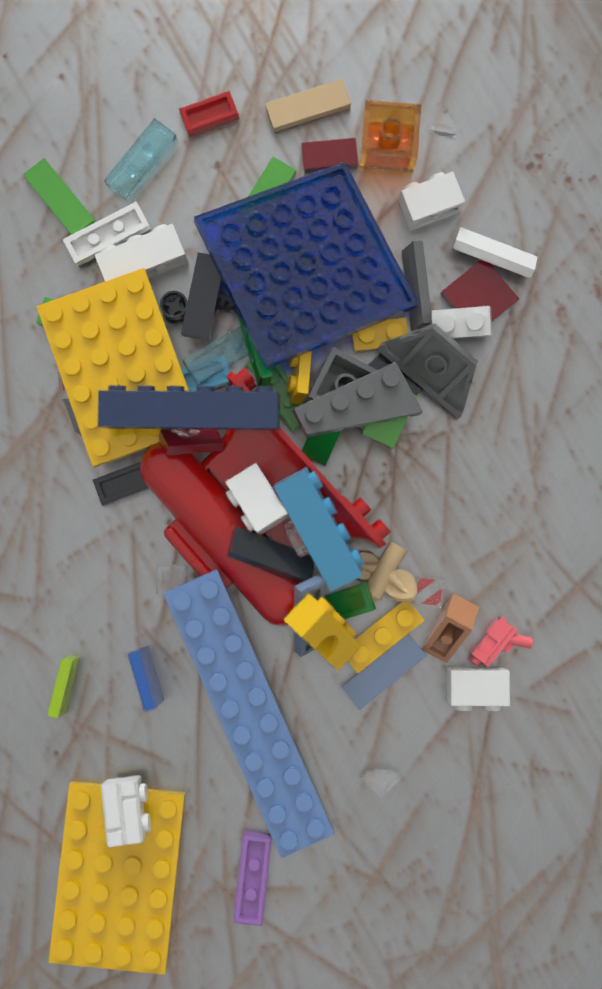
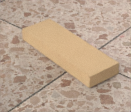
M340 79L267 102L265 107L273 131L277 132L350 109L351 101L344 81Z

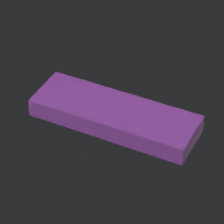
M243 832L233 923L262 926L272 841L271 834Z

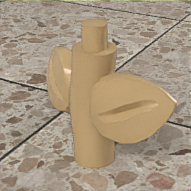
M390 542L380 558L371 551H359L365 565L361 566L362 576L357 578V580L368 582L374 604L377 599L382 600L384 593L391 599L399 602L414 601L417 596V585L412 574L401 568L396 569L408 551L393 542Z

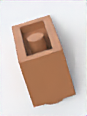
M453 593L436 619L422 650L447 663L473 630L479 606Z

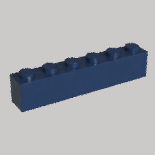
M109 385L108 391L98 390V427L106 429L280 430L281 395L278 392H273V387L257 386L255 387V392H247L241 386H226V391H214L213 386H196V391H185L184 386H167V391H155V386L141 385L137 386V391H126V386Z

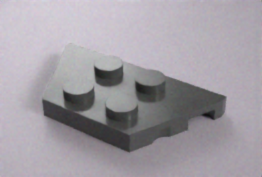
M432 324L384 341L379 345L377 350L392 363L396 362L400 370L458 419L462 416L478 360L436 324Z

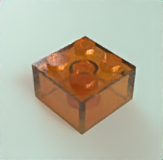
M365 100L360 169L414 172L418 158L421 104Z

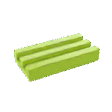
M68 656L61 659L47 713L48 716L59 718L66 713L79 658Z

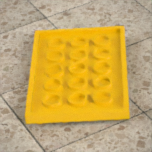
M145 268L36 306L92 466L96 468L148 449L150 446L160 442L159 433L160 430L164 429H106L98 427V390L108 391L109 385L126 386V391H137V386L141 385L155 386V391H167V386H184L185 391H189Z
M72 781L69 783L48 963L165 975L168 963L186 792L148 789V801L144 802L145 814L149 813L151 817V832H147L145 840L141 843L108 847L101 790L102 784Z

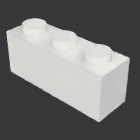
M166 224L159 225L150 233L142 236H131L125 243L117 246H106L101 249L100 253L95 254L105 281L145 268L150 279L188 264L187 257L173 224L168 226Z

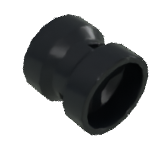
M175 290L168 291L162 296L160 308L169 323L172 325L183 324L188 300L183 293Z

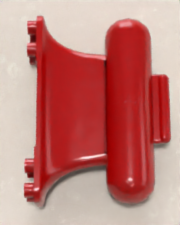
M245 368L237 375L231 371L226 376L230 386L244 387V391L251 392L257 386L255 379ZM281 427L280 430H226L222 437L224 441L223 451L211 452L203 461L194 453L167 455L161 442L150 446L141 459L140 476L145 485L175 518L165 528V538L199 577L218 569L226 589L233 584L263 619L272 625L288 626L284 619L295 608L294 586L300 583L227 557L232 531L236 526L247 531L249 530L241 518L245 515L241 506L235 507L226 494L230 490L226 481L256 463L275 491L274 486L277 482L307 467L310 473L313 471L317 473L323 487L319 488L324 499L328 497L331 499L337 511L333 516L338 525L341 523L345 525L351 539L363 540L377 549H382L386 545L383 539L391 533L390 529L380 519L370 525L364 518L371 511L366 502L359 498L351 504L345 496H342ZM290 517L261 535L299 551L309 553Z

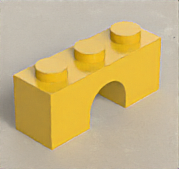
M308 593L284 619L337 671L361 647V644L354 638L357 632L322 597L317 601Z

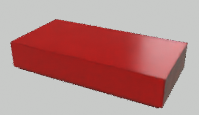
M230 90L179 108L189 137L239 120V114Z

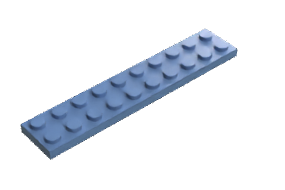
M218 569L164 592L165 600L280 857H286L334 835L332 825Z

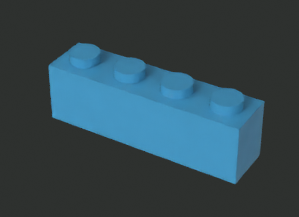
M305 467L277 482L274 489L331 592L361 577V566L365 565L359 551L357 549L352 551L347 540L351 539L345 525L343 523L338 525L333 515L337 511L329 497L324 499L319 488L323 487L317 473L315 471L310 473L308 468Z

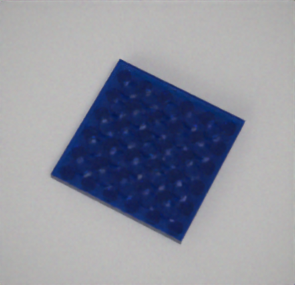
M346 162L194 216V224L265 370L413 310L419 304Z

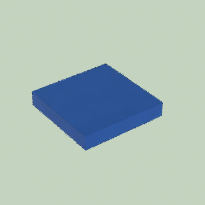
M145 646L128 653V658L143 709L149 711L156 709L164 701V697L149 647Z

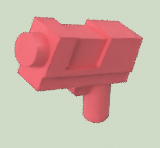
M505 617L495 619L485 632L486 635L469 652L472 655L469 660L478 667L481 663L489 667L502 650L509 652L513 645L531 649L533 638L515 634L518 629L509 625Z

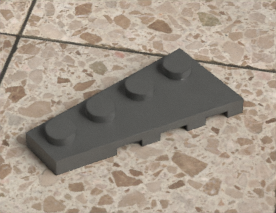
M396 362L298 406L293 410V414L305 437L342 431L345 428L355 426H367L370 423L393 421L406 416H418L423 412Z

